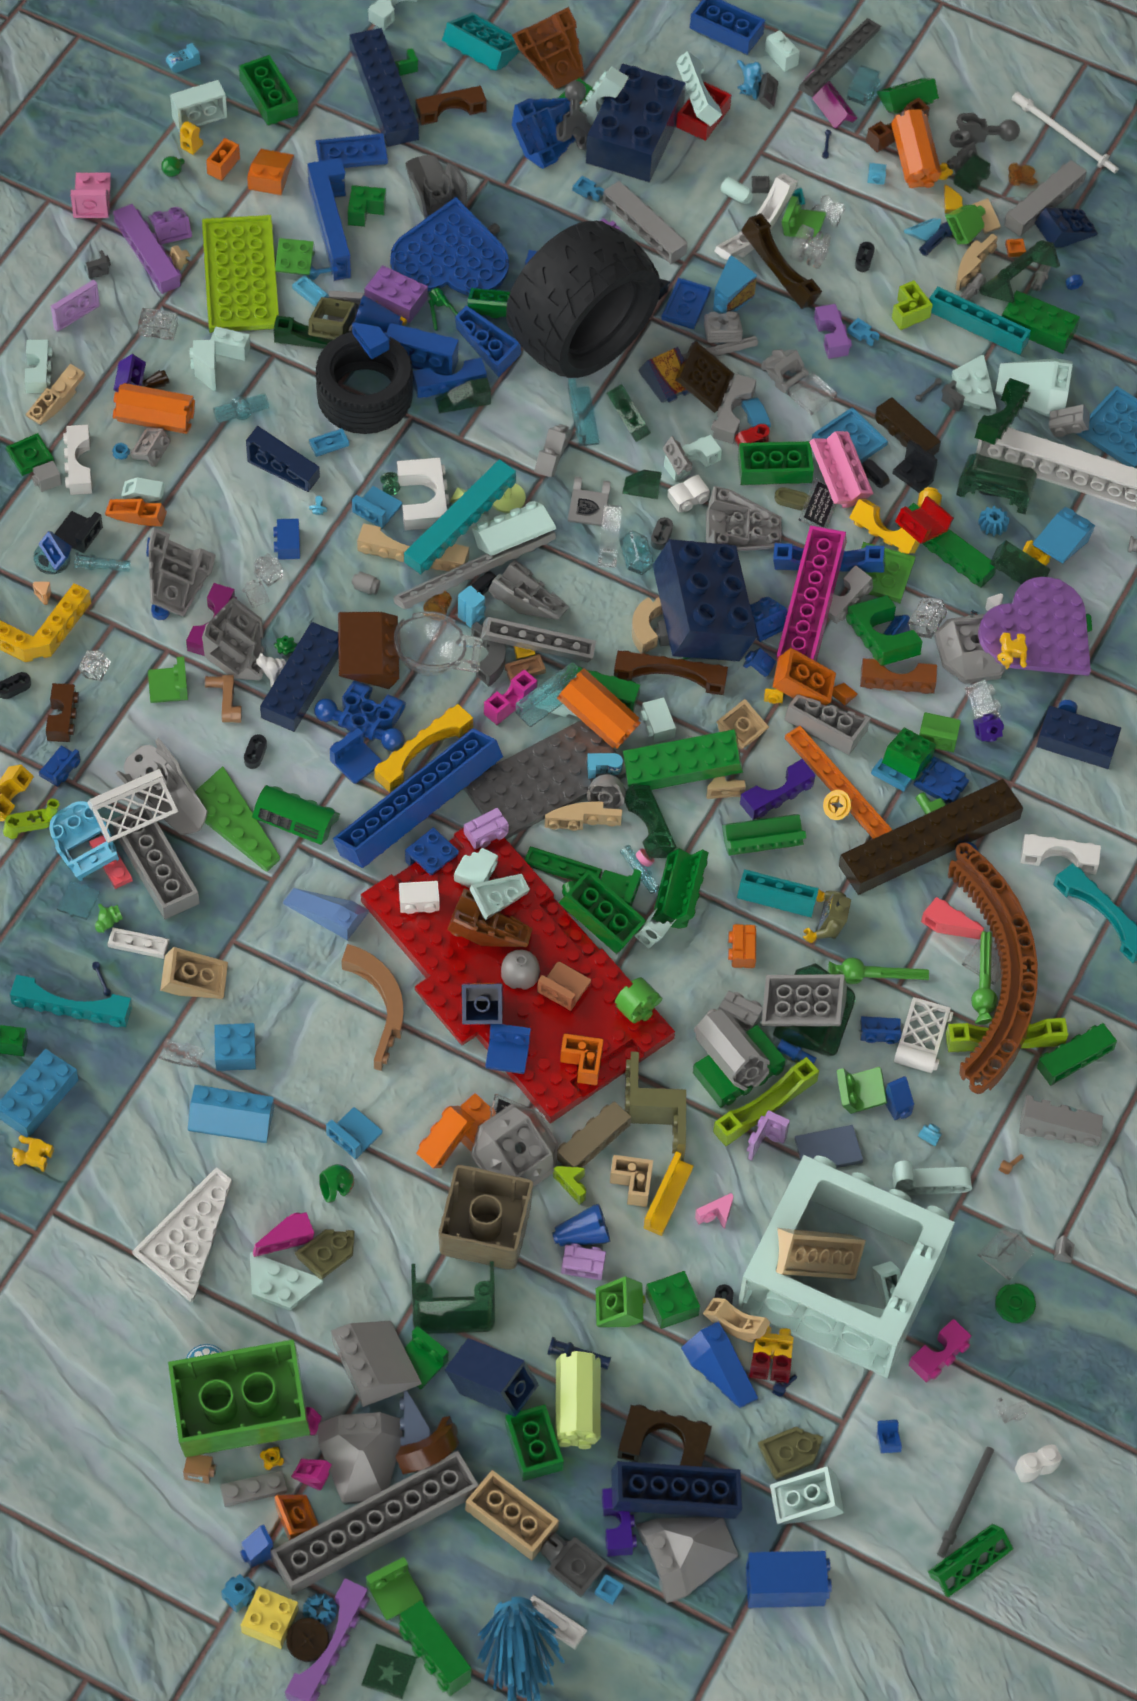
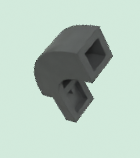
M475 622L471 627V636L488 651L486 658L476 665V676L487 686H491L504 670L506 647L502 643L481 639L483 626Z

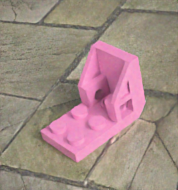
M76 173L75 190H71L74 218H109L111 173Z

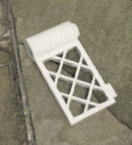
M913 997L894 1063L932 1073L933 1070L937 1071L940 1059L936 1057L946 1023L950 1024L954 1012H950L951 1008ZM915 1004L923 1006L926 1011L918 1014L914 1009ZM940 1011L944 1012L945 1015L937 1019L933 1012ZM929 1015L933 1021L925 1024L921 1017ZM917 1020L921 1027L913 1029L909 1023ZM936 1025L940 1032L932 1035L928 1028ZM924 1030L928 1037L920 1040L916 1033ZM911 1035L916 1040L913 1044L904 1042L905 1038ZM932 1041L935 1049L926 1048L924 1043Z

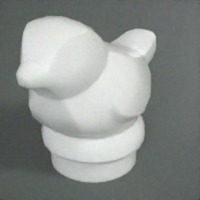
M260 653L256 660L257 665L262 668L265 675L269 678L270 686L272 687L286 664L285 660L266 657L262 653Z

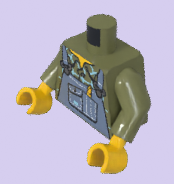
M819 889L816 901H824L818 930L813 932L810 928H806L803 931L806 934L803 938L809 943H813L816 938L824 939L831 937L836 939L847 922L851 899L846 897L844 893L839 891H826L824 893Z

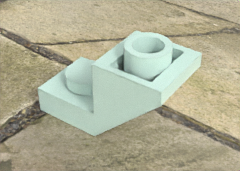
M139 477L124 482L121 497L132 499L140 496L146 502L152 503L162 499L165 483Z

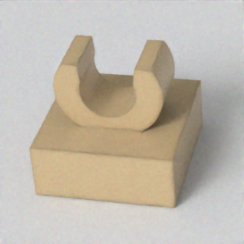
M172 246L169 254L175 269L182 270L183 265L188 263L186 257H190L187 250L181 251L179 246Z

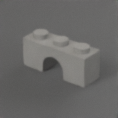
M856 565L843 578L844 585L850 592L845 596L833 595L828 618L836 624L846 618L848 606L860 603L861 598L864 595H868L873 589L872 578Z

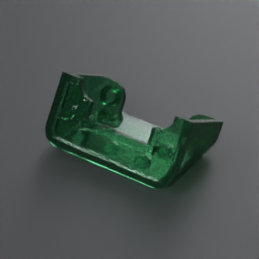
M978 453L970 454L962 470L956 496L965 498L966 493L971 492V494L975 495L976 490L1010 499L1009 505L1013 506L1014 503L1018 508L1017 513L1026 515L1037 480V473L1032 468L1004 462Z

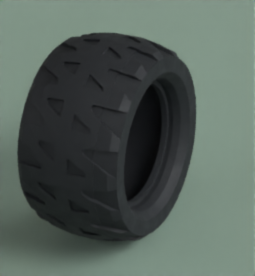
M603 221L580 222L566 228L550 239L525 265L508 297L506 307L507 323L520 346L538 364L559 376L567 378L584 377L611 363L637 338L657 305L660 295V276L646 252L626 233Z

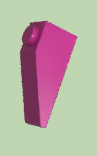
M298 1212L293 1213L285 1218L255 1244L253 1256L257 1257L304 1245L311 1241L314 1231L307 1212L301 1214Z

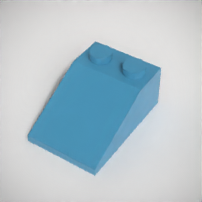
M1064 507L1033 542V546L1063 564L1088 543L1096 525L1078 515L1072 509Z

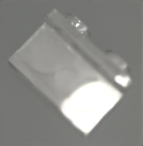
M984 679L965 688L975 719L982 718V715L989 713L1001 717L999 710L1002 707L998 699L995 700L994 695L996 691L992 684L989 685Z

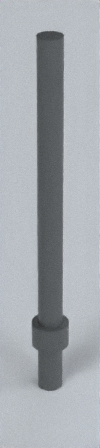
M986 1447L950 1527L942 1536L943 1542L937 1552V1555L941 1558H945L950 1545H953L957 1537L956 1532L994 1452V1449L991 1447Z

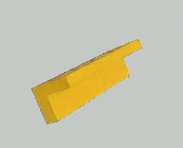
M677 1151L644 1219L643 1229L661 1236L667 1227L694 1167L681 1161L682 1153Z

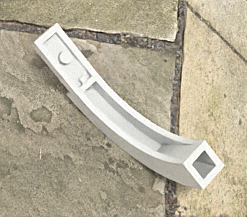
M785 173L775 178L767 198L756 213V215L762 213L771 225L770 230L787 206L798 183L797 180ZM740 232L731 239L717 245L714 252L719 254L722 259L728 260L731 255L733 257L737 255L744 257L754 248L743 233Z

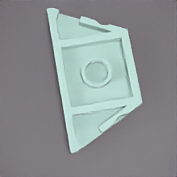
M984 355L952 371V379L957 382L955 391L965 397L963 405H970L976 409L983 407L990 409V413H996V403Z
M250 1253L252 1297L291 1311L301 1300L306 1299L310 1292L318 1286L321 1287L324 1283V1279H319L317 1276L263 1256L254 1257L253 1253Z

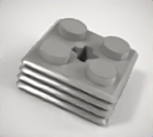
M734 311L723 314L710 312L704 315V327L708 343L742 341L743 330L738 313Z

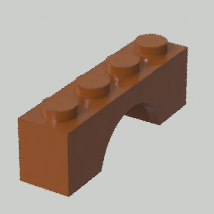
M863 658L860 687L901 690L904 692L912 691L924 694L934 693L937 665L918 663L913 671L897 674L891 672L885 666H881L875 659Z

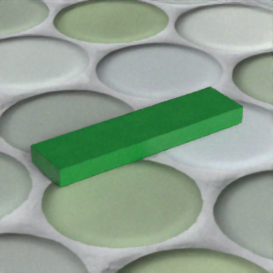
M531 846L524 859L531 868L576 882L588 869L599 879L602 874L601 868Z

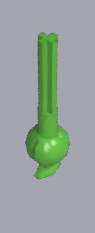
M983 931L981 934L979 989L973 993L971 998L972 1007L979 1013L975 1021L977 1025L990 1023L993 1019L990 1013L998 1005L997 994L991 990L992 933Z
M854 957L847 958L841 965H836L830 961L828 963V974H844L846 983L851 985L860 983L864 977L929 980L928 969L864 966L860 959Z

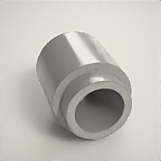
M363 572L353 576L352 584L354 589L370 595L372 593L376 594L379 590L381 581L377 577Z

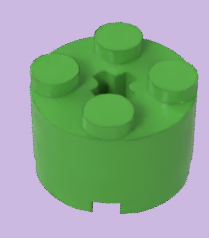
M639 977L631 981L633 983L631 987L625 986L615 1000L617 1004L615 1006L632 1023L642 1019L647 1021L653 1014L651 1011L663 999L646 980Z

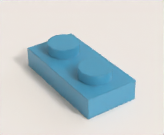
M342 428L309 439V444L315 456L318 457L348 447L349 440Z
M881 758L872 769L871 774L904 792L913 779L883 764V759Z

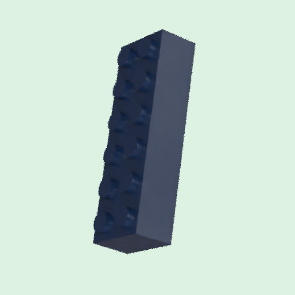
M311 621L260 705L262 719L295 732L339 659L338 632Z
M617 1461L611 1470L612 1510L731 1519H736L742 1511L741 1470Z

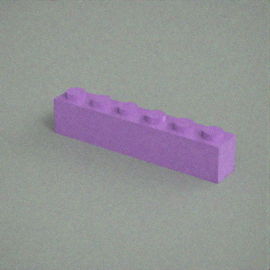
M129 204L113 211L115 224L161 294L180 287L182 276L179 269H175L171 257H167L163 245H159L155 233H151L147 221H143L139 209H135L133 204Z

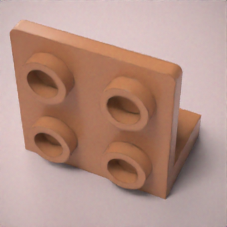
M557 962L547 977L543 975L540 977L537 992L571 1011L591 983V979L567 965Z

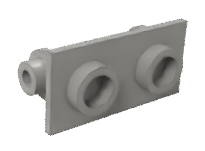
M671 436L663 447L665 454L677 475L683 470H686V472L691 471L692 463L687 456H684L685 452L681 447V443Z

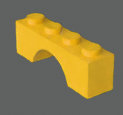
M866 498L857 501L849 517L856 526L867 528L869 530L868 533L875 537H882L883 542L890 546L895 545L901 553L911 554L916 552L920 543L903 528L897 531L888 529L881 521L879 506Z

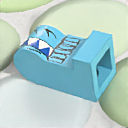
M193 43L187 44L186 49L167 56L166 63L174 73L200 64V53Z
M588 753V779L596 778V774H620L623 765L622 757L616 753Z

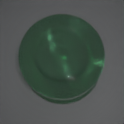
M387 472L381 475L380 481L384 484L382 490L389 495L396 494L400 490V484L397 482V473Z

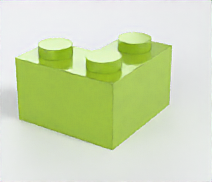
M915 280L899 286L897 297L899 303L893 306L892 320L898 328L903 330L930 318L933 304Z

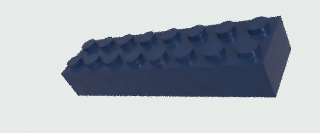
M382 28L349 34L350 51L381 134L384 135L386 147L419 140V125Z

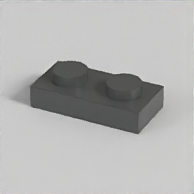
M767 72L762 75L758 100L768 109H771L775 105L778 81Z

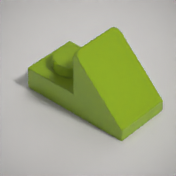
M556 1166L553 1171L555 1180L579 1205L586 1200V1188L579 1182L585 1176V1169Z

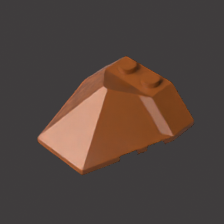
M569 7L512 34L520 52L555 89L584 76L582 56L578 45L580 43L576 33L577 25Z
M465 888L455 907L447 929L453 935L464 937L480 946L527 947L532 932L531 927L513 916L508 918L500 913L501 911L485 920L471 891Z

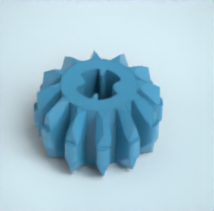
M995 506L992 509L987 507L985 511L980 513L978 520L981 531H985L986 535L990 533L993 537L996 534L1001 536L1008 529L1010 520L1007 517V512H1002V507L996 509Z

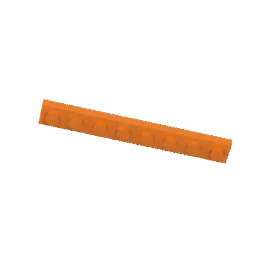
M801 726L785 734V740L830 791L842 790L848 793L852 800V809L849 812L873 839L892 831L891 827Z

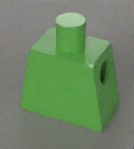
M964 205L945 215L957 244H969L984 228L982 216L986 211L982 206Z

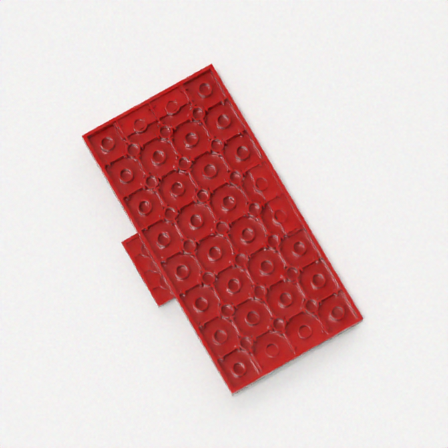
M464 828L454 833V838L449 840L459 851V854L435 874L429 875L415 862L397 875L393 876L391 874L361 893V902L426 979L415 986V991L461 1045L476 1037L488 1051L491 1024H462V984L503 983L504 1004L502 1024L531 1028L525 1073H506L551 1124L624 1074L626 1059H630L631 1052H639L640 1063L675 1038V1031L655 1008L651 1011L653 1014L647 1021L642 1019L632 1023L615 1006L617 1005L615 1000L625 986L631 987L633 983L608 954L593 943L556 901L554 893L505 837L500 840L495 839L484 848L498 855L497 866L489 881L518 874L523 875L530 889L529 892L501 910L500 913L508 918L513 916L532 928L527 947L480 946L464 937H457L447 930L464 888L470 891L468 887L454 881V873L464 855L471 856L472 852L479 853L481 847L473 848L470 841L464 835ZM438 881L439 911L432 913L415 912L413 914L400 913L399 883ZM515 950H526L535 955L539 961V979L542 975L547 977L556 963L561 962L590 978L591 983L570 1011L538 993V981L534 986L524 990L522 988L513 989L509 987L501 977V966L508 953ZM564 1034L603 1039L597 1085L577 1083L579 1065L560 1062Z

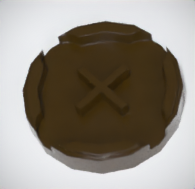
M312 1618L300 1619L288 1630L286 1636L287 1648L297 1660L304 1662L316 1661L322 1656L330 1643L329 1632L319 1620Z

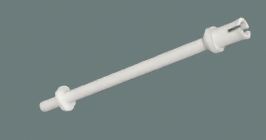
M1016 92L1013 95L1012 101L1021 106L1023 111L1032 112L1098 161L1097 166L1099 168L1105 166L1113 173L1118 172L1119 168L1108 160V154L1102 156L1035 107L1032 99H1027L1020 92Z

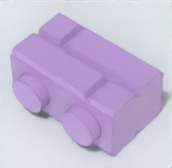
M498 808L464 824V835L474 849L479 847L485 848L491 841L503 839L509 832V824Z
M579 1244L565 1245L561 1274L602 1280L606 1251H602L598 1247L582 1248Z

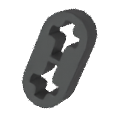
M663 517L657 521L651 535V546L654 549H663L669 541L673 529L671 519ZM659 537H662V540L660 542H656L658 541Z

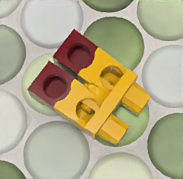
M768 1326L766 1333L760 1339L755 1338L750 1378L768 1380L770 1361L773 1359L770 1381L789 1383L794 1338L791 1336L790 1329L782 1328L779 1330V1334L771 1333V1327Z

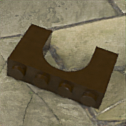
M631 1405L617 1458L638 1462L646 1437L657 1430H668L675 1433L683 1443L684 1451L680 1465L702 1467L712 1426L704 1421L695 1422L688 1420L687 1417L682 1415H669L663 1410H650L644 1405Z

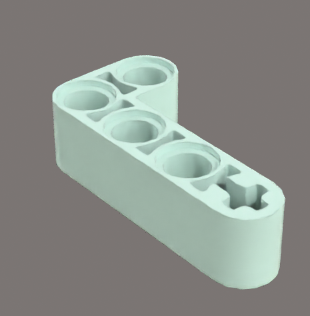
M899 1161L895 1163L893 1168L894 1189L900 1190L907 1195L965 1193L972 1190L970 1169L967 1167L913 1169L912 1162Z

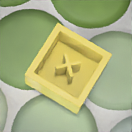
M258 1586L241 1623L242 1633L281 1649L286 1640L288 1630L293 1625L298 1614V1602Z

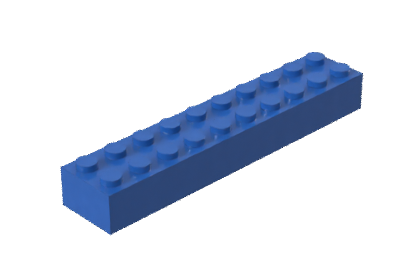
M474 728L336 835L333 841L339 855L361 868L370 864L376 857L384 853L386 849L398 842L400 838L503 758L497 740Z

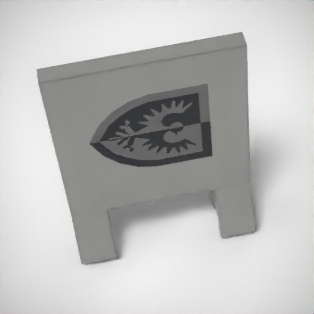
M575 477L568 522L604 526L611 482L603 481L602 493L581 490L582 478Z

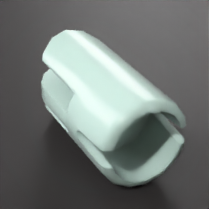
M727 177L723 181L720 189L721 192L740 203L748 204L752 201L753 194L748 187L731 177Z

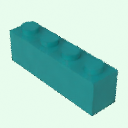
M744 869L737 898L812 918L819 888Z

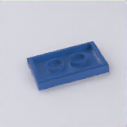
M678 278L662 313L661 320L694 330L711 293V287Z

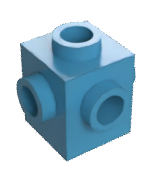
M241 1574L236 1578L232 1577L226 1582L225 1588L221 1591L222 1599L237 1613L244 1606L248 1607L255 1595V1584L249 1577L244 1578Z

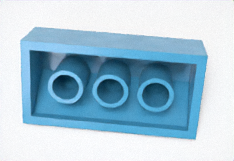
M195 1085L190 1103L188 1131L267 1143L275 1108L274 1097Z

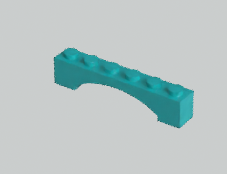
M1073 863L1057 874L1053 885L1066 898L1068 896L1078 898L1102 913L1112 924L1121 941L1120 951L1132 963H1135L1137 961L1136 922L1130 920L1124 914V911L1116 906L1110 897L1103 893L1097 884L1090 880L1083 870L1076 867Z
M17 974L10 992L11 1003L16 1007L33 1008L39 1012L48 1011L58 1016L68 1015L74 1019H87L94 1023H107L113 1027H126L132 1010L130 997L112 994L110 998L98 1001L68 1000L42 989L36 984V978Z

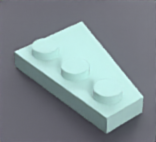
M522 874L472 884L469 888L485 920L514 903L530 890Z

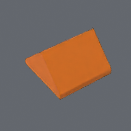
M307 1495L275 1496V1507L288 1540L319 1525Z

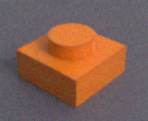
M1023 238L1006 240L1005 246L1008 258L1026 255Z

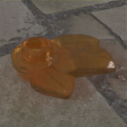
M1017 163L1009 165L1008 170L1010 173L1008 178L1012 185L1020 186L1022 183L1035 185L1038 183L1033 177L1035 169L1032 166L1023 165L1021 167Z

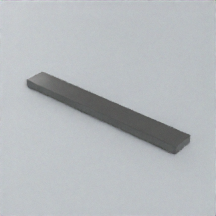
M866 18L799 85L798 89L813 97L880 30L881 26Z

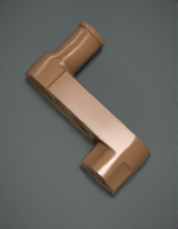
M222 675V677L205 676V688H222L223 690L222 722L241 723L242 707L233 706L234 675Z

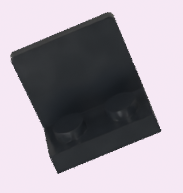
M910 440L907 443L905 459L893 469L892 474L920 493L934 481L938 460L934 455L922 449L919 444H915Z
M71 511L54 534L72 546L73 549L84 553L103 528L102 516L94 512L91 517L86 518Z

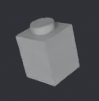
M54 461L33 468L34 475L32 476V481L35 486L39 487L41 492L61 485L60 473Z

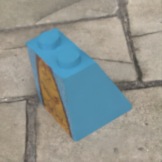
M732 255L728 258L715 287L713 310L719 314L729 311L736 312L753 299L755 295L757 274Z

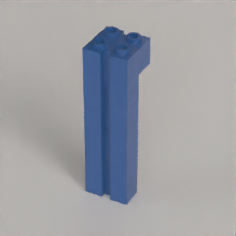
M336 158L307 163L308 187L333 279L336 281L351 278L350 253L335 198L346 196L345 182L342 181L346 176L342 159Z

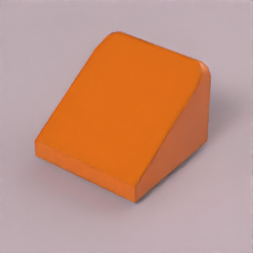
M841 683L834 686L832 696L845 706L858 693L847 684Z

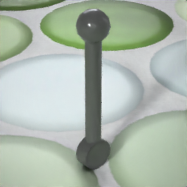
M936 378L935 383L920 395H916L915 400L921 401L922 397L936 385H941L942 379Z

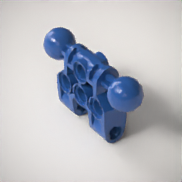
M354 680L342 696L343 712L338 710L336 703L331 699H322L316 703L314 713L320 721L329 722L336 720L338 721V726L349 731L359 728L363 732V737H367L371 741H374L375 738L381 740L383 747L388 751H398L403 747L405 742L404 735L399 729L393 727L405 709V701L388 694L380 704H376L373 700L369 699L373 688Z

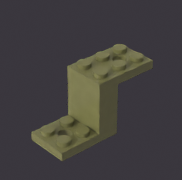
M631 1052L630 1059H626L625 1111L631 1116V1123L672 1125V1154H675L676 1151L682 1153L681 1161H684L686 1148V1089L638 1088L639 1052Z

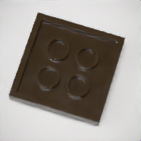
M694 341L675 380L715 413L721 406L729 383L735 373L701 344Z

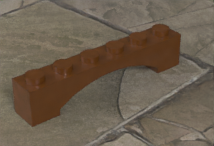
M617 650L614 676L622 680L632 681L635 677L649 674L674 675L699 684L706 689L705 693L724 695L728 667L720 664L713 665L704 662L686 661L685 659H673L665 656L659 657L646 653L639 654Z

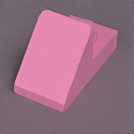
M730 1193L696 1209L695 1219L698 1224L703 1222L709 1223L717 1216L721 1225L725 1228L733 1203V1194Z

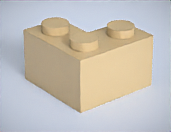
M613 1155L610 1183L629 1186L627 1204L647 1207L653 1160Z

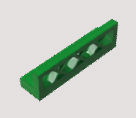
M991 1524L927 1572L931 1579L939 1582L945 1596L949 1598L1011 1552L1013 1547L1004 1529ZM1002 1540L1005 1547L999 1552L995 1551L996 1544ZM984 1552L988 1553L987 1560L983 1564L979 1563L980 1555ZM968 1564L972 1565L970 1573L967 1576L962 1575L964 1567ZM952 1576L956 1577L954 1585L948 1588L945 1581Z

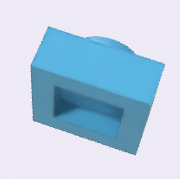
M605 1574L594 1594L613 1605L623 1590L624 1585Z

